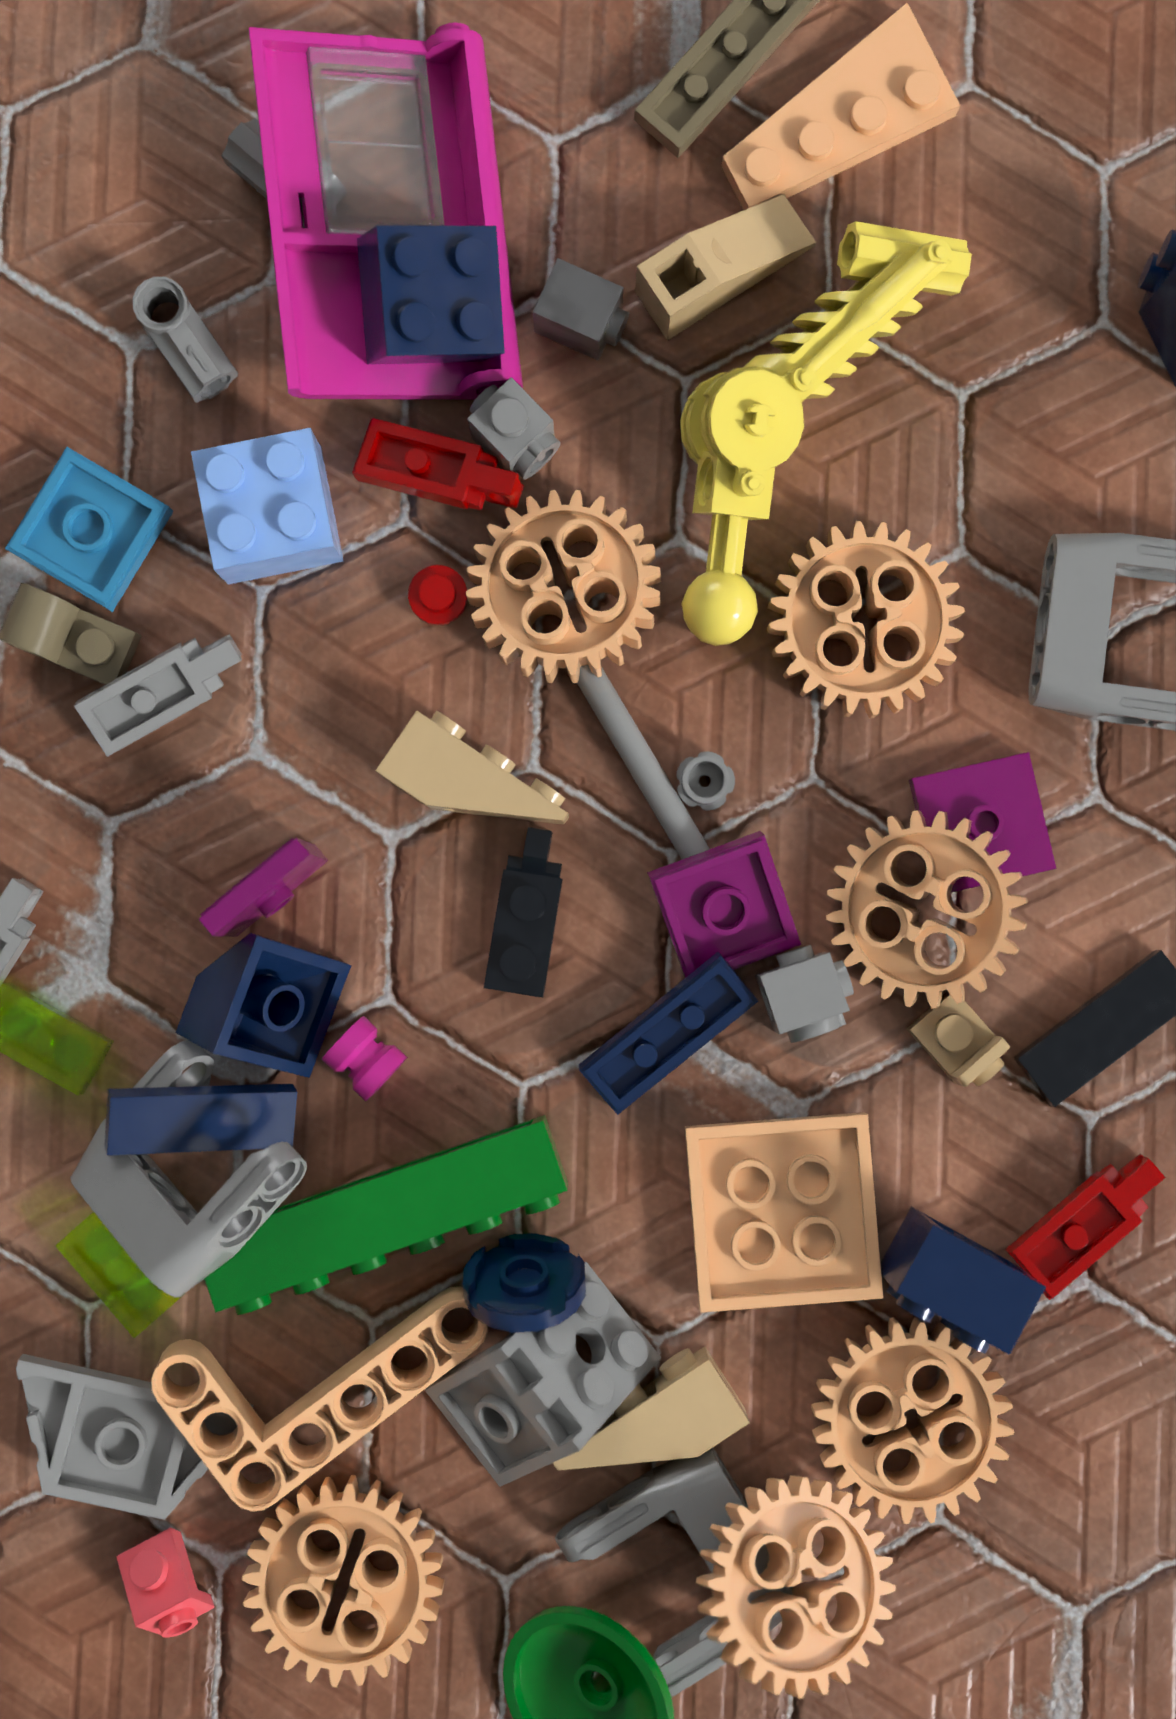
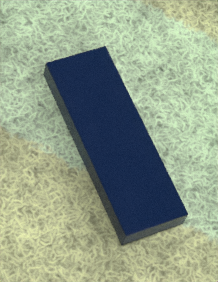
M717 952L579 1064V1071L618 1115L759 1001L722 955Z
M293 1083L108 1089L104 1144L106 1154L110 1156L266 1149L279 1142H288L293 1147L297 1090Z

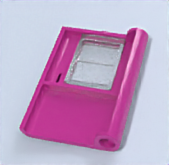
M463 23L444 24L438 27L435 34L431 35L426 41L382 38L372 35L357 36L249 27L288 393L294 397L305 399L475 400L489 386L496 385L500 388L510 377L523 388L485 50L481 35L470 30L469 26ZM299 198H302V207H303V216H304V225H305V228H303L302 212H301V203H300ZM376 225L496 226L505 354L482 362L367 364L357 238Z

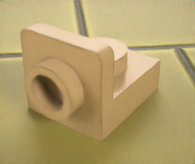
M949 992L942 997L939 1007H930L906 1028L953 1083L963 1087L968 1086L971 1082L976 1086H980L991 1079L1004 1066V1061L1000 1057L1011 1047L1003 1037L995 1036L965 1001L957 1004Z

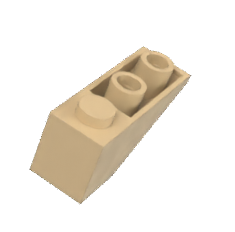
M782 194L687 233L637 265L635 293L668 341L813 248L816 242L785 195Z
M416 711L375 770L431 810L563 825L569 818L568 812L560 808L566 799L564 796L535 778L530 787L510 774L516 765L489 745H485L479 753L461 741L466 730L438 711L435 712L431 719Z
M703 1347L694 1354L687 1348L673 1355L661 1365L659 1370L662 1375L644 1387L638 1384L580 1451L562 1458L553 1464L557 1470L696 1458L750 1422L745 1407L707 1348Z

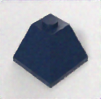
M249 933L196 976L175 1033L213 1054L310 1078L351 965Z

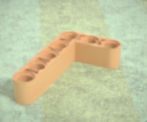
M450 1287L441 1291L267 1424H264L210 1350L201 1342L192 1339L178 1340L170 1344L163 1351L152 1377V1392L157 1402L231 1500L240 1508L249 1511H261L274 1505L477 1350L485 1340L488 1327L477 1318H474L473 1324L463 1332L453 1333L442 1326V1320L450 1310L454 1308L469 1309L464 1300L463 1287ZM404 1346L418 1347L426 1355L424 1361L412 1370L400 1369L392 1362L393 1355ZM185 1362L191 1364L197 1369L200 1380L191 1386L182 1387L176 1385L170 1380L167 1368L175 1363ZM363 1384L369 1386L375 1392V1398L364 1407L355 1408L349 1406L342 1398L344 1391L353 1385ZM222 1412L229 1414L235 1420L237 1428L227 1435H217L207 1429L204 1419L213 1413ZM303 1423H312L318 1425L324 1431L325 1436L320 1442L306 1446L298 1443L293 1438L291 1432ZM261 1462L272 1469L274 1476L264 1483L255 1484L244 1478L241 1470L250 1463Z

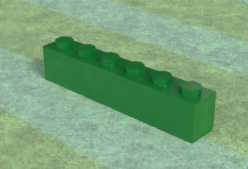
M542 1115L279 1206L234 1257L204 1278L215 1312L234 1306L236 1314L243 1315L272 1303L270 1294L292 1286L295 1295L304 1294L328 1284L330 1281L327 1274L350 1266L353 1275L365 1273L386 1264V1253L408 1246L410 1255L419 1254L444 1244L443 1234L465 1226L468 1235H473L503 1223L500 1214L523 1206L525 1214L530 1215L558 1205L560 1203L558 1194L568 1190V1181L546 1116Z

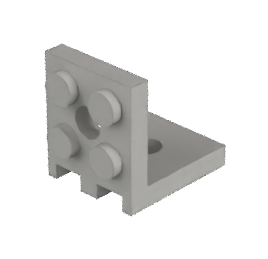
M585 1262L586 1296L576 1313L561 1324L537 1332H510L502 1341L452 1368L425 1389L426 1393L499 1487L580 1451L661 1359V1356L587 1262ZM576 1335L584 1338L589 1344L592 1352L591 1364L586 1363L579 1357L575 1348Z

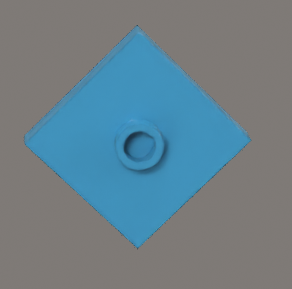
M66 447L5 549L113 612L174 511L163 502Z

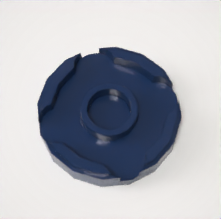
M537 1233L512 1234L500 1238L498 1247L486 1252L485 1246L473 1253L463 1272L464 1300L472 1316L491 1328L511 1333L544 1330L561 1324L579 1309L586 1296L585 1263L579 1254L576 1257L570 1253L569 1245L558 1238Z

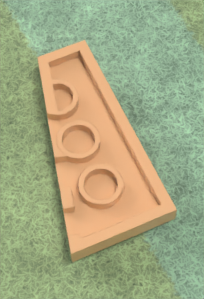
M908 3L902 6L723 156L721 167L743 210L782 194L789 198L957 115L960 104Z

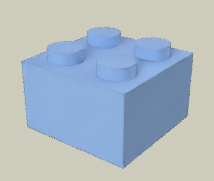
M311 428L191 451L213 569L228 585L344 561L322 449Z

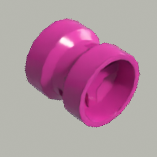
M362 1016L328 1050L322 1061L334 1072H345L348 1069L351 1072L348 1077L352 1080V1089L366 1102L408 1057L395 1045H385L382 1041L377 1044L375 1042L377 1028L365 1016Z

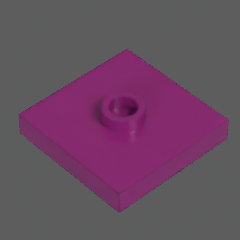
M1029 752L915 777L909 780L915 810L922 812L927 827H932L938 811L947 812L948 830L954 831L958 823L967 818L971 820L969 838L975 840L986 831H990L993 837L986 851L990 855L1003 850H1008L1011 853L1008 859L1000 866L1003 874L1021 872L1023 877L1057 869ZM963 876L954 883L951 893L981 885L974 878Z
M761 831L647 872L685 978L717 952L735 970L801 945L765 835Z
M291 838L200 914L199 921L212 936L238 937L260 917L269 918L283 908L295 896L292 891L328 862V859L315 844L298 838Z

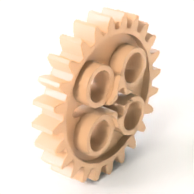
M551 490L548 506L543 508L539 507L532 496L526 497L527 514L521 517L516 511L507 507L505 514L509 526L506 529L490 523L487 526V531L493 545L475 544L474 546L477 559L484 564L467 567L470 581L479 585L466 591L469 604L480 607L471 614L475 627H489L482 636L488 649L504 643L499 653L504 665L510 664L521 656V670L525 677H529L538 664L544 667L547 683H553L559 668H567L572 683H578L580 667L585 665L589 666L597 678L601 677V659L607 656L615 664L623 665L624 660L620 646L623 643L635 649H640L642 646L641 636L635 627L653 629L654 615L645 608L657 607L661 603L660 591L650 587L661 582L660 567L648 565L656 559L655 547L653 544L639 545L644 538L643 526L641 524L633 525L624 530L627 515L626 509L623 507L608 517L606 515L605 497L599 496L590 508L583 506L581 490H575L569 505H561L556 490ZM545 541L553 543L567 584L573 588L577 609L587 627L583 633L575 630L561 589L555 584L552 567L542 548V543ZM580 541L590 542L596 546L590 555L582 558L572 557L566 553L572 544ZM530 562L540 566L537 574L530 579L521 580L511 576L515 567L521 563ZM600 593L612 594L618 599L615 606L606 611H596L587 605L593 596ZM551 614L562 619L559 627L550 633H539L532 629V624L542 615Z
M861 521L855 522L851 530L850 539H845L837 526L831 527L828 532V547H825L816 538H810L806 544L810 560L794 553L788 561L791 570L797 577L779 574L775 585L786 593L787 597H773L768 604L770 610L782 614L783 618L769 623L767 633L784 636L785 640L774 648L772 655L773 657H791L793 662L789 665L783 676L785 679L802 674L806 678L799 693L802 697L810 694L816 688L823 691L820 708L823 710L838 698L843 700L842 709L844 717H850L859 702L864 703L868 717L875 718L879 714L882 700H885L893 713H897L903 709L902 692L917 703L925 697L920 679L927 684L937 686L944 678L934 664L950 666L957 658L944 644L956 643L964 636V632L949 626V621L959 618L965 612V608L947 604V598L958 590L960 586L958 583H940L938 577L944 572L948 563L942 561L929 566L925 559L932 545L927 542L913 552L908 548L910 531L907 529L894 542L888 540V529L885 522H881L873 537L866 536L865 528ZM862 568L866 572V615L868 618H877L878 620L868 633V644L874 663V672L868 673L864 669L863 623L852 621L862 607V595L860 594V585L856 577V569ZM886 575L899 578L906 589L905 600L890 601L885 598L878 587L879 578ZM826 580L840 583L846 590L847 603L840 606L826 604L819 597L818 584ZM889 634H899L905 637L911 646L910 659L902 662L890 658L883 646L884 637ZM833 638L846 642L852 651L851 664L842 667L830 663L824 656V642Z
M918 810L912 811L910 828L907 829L904 828L896 816L887 817L889 835L884 837L872 827L867 828L865 832L871 847L866 850L863 847L850 844L847 850L856 861L854 867L838 865L834 868V871L847 882L845 888L827 890L828 896L842 902V910L826 915V920L843 923L845 931L835 936L831 942L833 945H851L853 951L844 960L846 967L860 962L866 966L859 982L862 986L874 981L877 977L884 980L881 989V998L883 999L889 998L899 987L904 989L906 1007L913 1006L918 999L919 993L925 992L930 1007L937 1008L940 1006L942 991L948 990L952 999L959 1004L965 1000L963 983L968 982L977 991L983 992L987 989V984L981 971L987 969L994 974L1003 975L1006 969L996 955L999 951L1007 954H1017L1020 949L1006 936L1008 931L1024 930L1027 927V923L1011 916V909L1028 903V898L1020 895H1010L1008 888L1020 880L1022 874L1021 872L1002 873L1000 866L1008 859L1011 853L1008 850H1003L990 855L986 851L993 837L990 831L979 835L975 840L969 838L971 830L970 819L964 818L953 831L948 830L947 812L938 811L932 827L926 826L925 818L922 812ZM908 851L918 853L926 862L927 870L925 877L916 886L903 883L896 872L898 859ZM963 876L974 878L983 888V901L978 909L974 911L961 910L952 901V886ZM885 883L904 895L918 900L926 898L931 893L935 896L933 907L945 914L963 919L975 925L977 932L975 935H968L938 918L928 919L921 924L917 921L919 911L916 908L878 893L877 885ZM881 906L891 908L900 918V931L892 940L881 939L872 929V915ZM941 932L953 938L957 946V956L951 965H936L927 956L926 943L932 934Z
M915 1316L909 1333H904L898 1321L892 1317L889 1318L888 1335L880 1337L869 1324L865 1326L868 1344L860 1347L855 1341L846 1338L844 1343L851 1357L845 1362L830 1356L827 1361L837 1375L836 1379H817L816 1382L818 1389L825 1396L829 1397V1401L811 1404L814 1416L828 1421V1423L812 1430L816 1443L832 1444L819 1455L825 1468L841 1465L833 1476L834 1482L839 1490L855 1483L852 1495L854 1503L858 1507H861L874 1496V1510L879 1518L883 1519L890 1511L892 1505H896L903 1523L909 1524L913 1516L914 1507H921L929 1523H935L936 1505L943 1502L949 1511L956 1516L959 1514L956 1496L963 1492L970 1499L976 1502L980 1501L981 1498L974 1482L979 1477L988 1482L996 1483L998 1478L987 1465L989 1460H1008L1009 1454L996 1442V1437L1014 1435V1429L1007 1421L997 1418V1415L1011 1410L1013 1405L1006 1396L993 1394L1005 1384V1380L997 1371L984 1373L992 1361L987 1354L978 1351L968 1356L972 1347L957 1338L949 1344L950 1328L941 1322L936 1325L931 1335H927L925 1322ZM927 1365L938 1366L940 1376L935 1386L924 1391L913 1388V1377L917 1370ZM875 1391L885 1395V1405L876 1415L862 1416L856 1412L858 1401L866 1393ZM953 1394L961 1395L958 1403L954 1405L945 1404ZM910 1409H915L918 1413L917 1421L919 1425L909 1430L904 1413ZM954 1422L966 1425L965 1435L959 1443L952 1446L939 1444V1436L945 1426ZM866 1435H878L871 1444L865 1445L862 1443V1439ZM899 1448L911 1451L910 1462L901 1471L890 1472L883 1469L884 1459L891 1451Z
M356 1475L350 1476L344 1492H337L331 1477H325L321 1485L319 1497H316L306 1484L301 1486L297 1493L298 1507L283 1498L275 1509L279 1521L266 1517L258 1529L265 1540H254L248 1549L247 1555L258 1563L247 1566L242 1575V1581L258 1587L248 1592L243 1604L247 1608H262V1611L256 1616L251 1630L252 1632H260L267 1629L272 1631L265 1652L269 1654L284 1646L289 1651L283 1668L286 1671L293 1668L300 1660L308 1663L306 1671V1681L312 1682L319 1670L324 1668L329 1669L331 1686L337 1687L343 1671L351 1670L355 1682L358 1686H361L364 1683L367 1668L370 1665L374 1667L382 1678L388 1676L391 1666L390 1654L406 1664L410 1660L412 1652L409 1640L424 1644L427 1639L429 1629L422 1620L436 1621L440 1605L430 1598L442 1595L444 1579L430 1574L441 1569L443 1555L436 1552H425L433 1544L436 1533L434 1529L416 1532L415 1528L422 1514L420 1508L411 1510L405 1515L398 1511L403 1498L402 1492L398 1491L387 1502L381 1500V1481L376 1480L371 1485L367 1494L359 1493ZM360 1528L365 1531L366 1536L334 1629L328 1632L323 1629V1621L336 1588L338 1576L347 1556L354 1531ZM320 1529L328 1530L337 1537L340 1547L333 1551L321 1550L313 1543L311 1533ZM377 1550L387 1551L396 1558L398 1567L390 1571H380L373 1567L368 1555ZM299 1589L308 1590L318 1599L319 1606L310 1610L302 1609L292 1600L291 1592ZM356 1610L367 1611L374 1616L378 1625L368 1630L359 1629L349 1620L348 1614Z
M790 1476L788 1484L785 1483L784 1479L768 1478L766 1480V1494L760 1488L747 1487L744 1489L748 1508L729 1502L725 1505L727 1514L732 1521L730 1527L711 1525L710 1530L721 1543L718 1550L701 1549L700 1555L708 1562L714 1564L713 1573L697 1577L696 1583L712 1589L713 1597L704 1601L698 1606V1609L701 1613L718 1618V1621L709 1629L706 1635L708 1639L718 1643L728 1642L720 1658L723 1662L733 1666L741 1664L740 1678L754 1684L761 1680V1689L777 1695L784 1688L786 1694L797 1698H804L807 1686L811 1691L826 1695L829 1689L828 1676L832 1680L846 1685L851 1682L847 1666L848 1661L866 1668L870 1664L862 1648L865 1641L882 1645L884 1642L873 1625L875 1619H892L893 1614L887 1608L880 1605L879 1601L880 1595L894 1592L896 1586L889 1582L881 1581L879 1572L889 1567L893 1560L892 1557L875 1554L874 1548L885 1537L884 1533L871 1529L863 1530L871 1512L863 1508L854 1507L850 1509L853 1498L851 1493L837 1490L832 1493V1485L828 1481L813 1480L810 1485L808 1477ZM820 1529L824 1545L822 1552L815 1558L812 1552V1540ZM765 1544L769 1552V1561L763 1573L758 1575L755 1568V1557L757 1551ZM844 1568V1574L840 1578L830 1581L814 1580L800 1583L802 1580L801 1574L822 1578L829 1576L827 1574ZM793 1586L792 1595L780 1591H771L764 1593L766 1595L759 1596L750 1603L748 1601V1596L753 1591L763 1588L779 1589ZM835 1595L837 1611L833 1620L828 1623L826 1619V1606L829 1599ZM779 1611L782 1617V1627L779 1635L771 1641L769 1623L773 1615Z

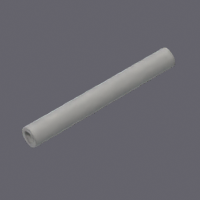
M588 665L581 666L577 683L680 858L685 859L709 850L708 844L603 668L602 676L597 678Z

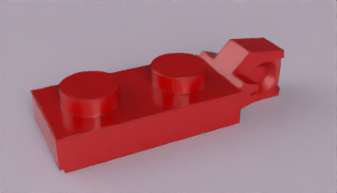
M375 418L370 419L352 471L357 481L466 510L468 507L482 510L485 500L490 503L517 508L524 488V484H521L519 480V474L496 468L498 463L497 457L485 453L481 445Z
M1142 1154L1136 1156L1119 1171L1109 1164L1100 1172L1096 1171L1005 1250L1021 1269L1046 1287L1043 1292L1044 1296L1049 1300L1053 1299L1143 1222L1140 1216L1149 1207L1142 1198L1166 1177L1149 1158L1144 1157Z

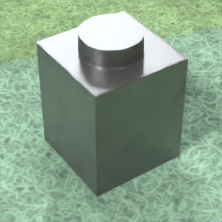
M557 258L533 310L535 333L599 361L606 343L616 346L626 326L629 312L623 310L624 287Z

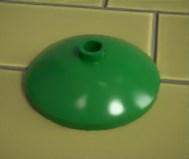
M577 1606L553 1607L531 1617L511 1639L504 1658L503 1685L506 1701L513 1719H675L671 1694L656 1661L630 1631L608 1616Z

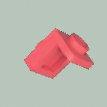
M170 1527L116 1556L135 1627L159 1634L164 1638L174 1637L194 1628L198 1624L197 1617L214 1608L211 1594L197 1589L180 1531Z

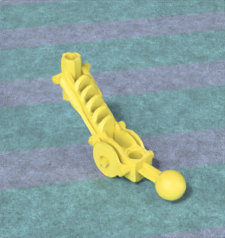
M857 221L848 224L845 235L839 244L837 265L841 270V278L857 281L847 291L821 294L814 302L819 307L825 309L824 312L803 313L795 318L792 323L804 331L802 333L777 335L770 344L782 350L779 354L757 355L743 368H735L729 372L718 373L701 382L688 397L680 419L681 440L689 457L698 464L692 513L711 515L712 521L706 572L698 576L688 586L682 601L684 621L689 630L702 642L714 646L731 644L742 638L753 626L758 613L756 594L750 584L741 576L748 520L769 519L775 467L787 461L798 447L804 429L802 402L810 398L828 397L835 388L824 383L827 378L849 377L854 373L857 368L851 363L846 362L849 358L872 356L879 347L873 342L868 341L870 338L892 336L901 328L898 323L890 320L892 317L913 316L919 312L923 306L913 298L920 291L949 296L959 294L970 271L972 254L968 251L967 240Z

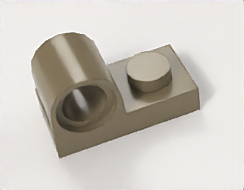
M25 583L20 584L0 630L1 641L104 685L127 672L142 637L132 630L81 610L57 596Z

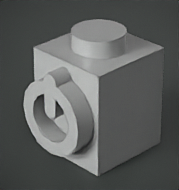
M512 377L500 388L496 385L486 388L470 407L472 414L467 420L472 439L477 445L482 446L485 453L497 457V465L501 469L516 472L524 480L536 474L560 447L561 442L554 435L553 419Z
M811 945L800 947L777 955L780 967L755 975L773 1031L778 1034L787 1032L790 1043L810 1039L846 1025L843 1013L850 1010L845 997L854 994L853 986L844 962L840 960L833 963L830 952H821L814 955Z

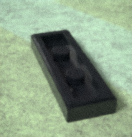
M1154 950L1013 1057L1049 1106L1056 1107L1176 1016V968L1162 950Z

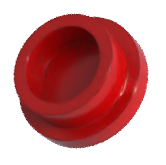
M444 565L428 566L420 570L411 580L408 589L409 604L414 614L423 622L435 626L446 625L458 619L464 612L468 602L466 596L467 587L461 575L454 569Z

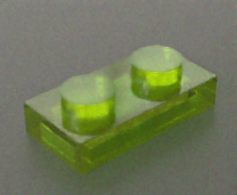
M3 983L0 987V1052L77 1096L85 1094L114 1041L14 984Z
M94 1212L55 1245L133 1338L137 1337L181 1298L168 1295L154 1285L143 1274Z

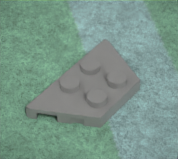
M22 1354L18 1359L16 1373L18 1380L22 1379L29 1412L26 1416L31 1441L36 1445L39 1460L36 1466L42 1494L165 1520L185 1497L186 1491L208 1470L207 1466L157 1402L152 1392V1382ZM222 1412L213 1413L204 1419L207 1429L217 1435H227L237 1428L235 1420L229 1414Z

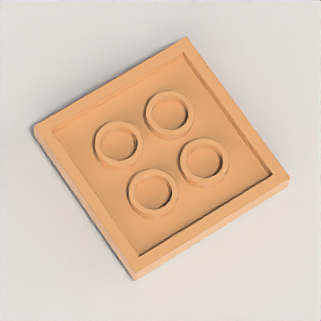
M860 1112L684 1126L700 1313L883 1299L868 1114Z

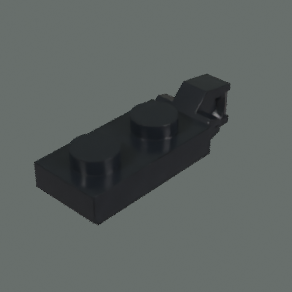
M528 827L523 857L508 856L506 870L503 869L484 982V988L544 997L563 879H560L562 864L548 862L553 834L551 830Z

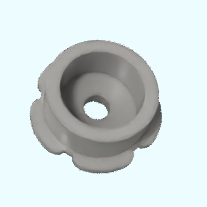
M704 751L699 753L696 758H686L680 764L676 773L677 779L680 780L677 792L681 800L690 807L701 806V809L705 811L721 807L726 802L725 796L733 791L735 785L733 770L724 764V759L714 752ZM708 776L711 780L710 785L707 787L701 786L699 783L700 777Z

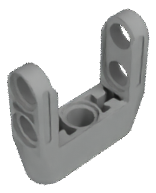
M1125 533L1053 534L1047 545L1043 563L1029 678L1028 697L1030 705L1087 720L1176 731V692L1103 682L1115 576L1176 583V540Z
M189 1040L179 1042L167 1050L133 1088L209 1086L214 1069V1060L202 1047ZM192 1065L186 1072L182 1074V1071L185 1068ZM105 1118L70 1179L78 1193L143 1274L168 1295L181 1297L235 1256L299 1184L307 1170V1163L288 1142H279L262 1151L252 1153L197 1213L148 1154L107 1156L104 1147Z
M711 1448L699 1457L675 1459L654 1467L569 1521L560 1529L554 1539L568 1562H575L581 1559L594 1560L674 1510L699 1553L701 1549L718 1550L721 1542L710 1530L711 1525L730 1527L732 1521L725 1508L728 1502L740 1504L745 1508H748L746 1499L715 1449ZM765 1544L757 1551L755 1557V1568L758 1575L763 1573L769 1561V1552ZM704 1559L710 1571L713 1573L714 1564ZM793 1586L756 1590L749 1594L748 1601L750 1603L757 1597L766 1595L764 1593L771 1591H780L792 1595ZM779 1611L770 1620L769 1632L782 1621ZM707 1615L657 1647L653 1658L667 1682L671 1697L726 1664L720 1657L728 1642L718 1643L708 1639L706 1635L709 1629L718 1621L717 1617Z

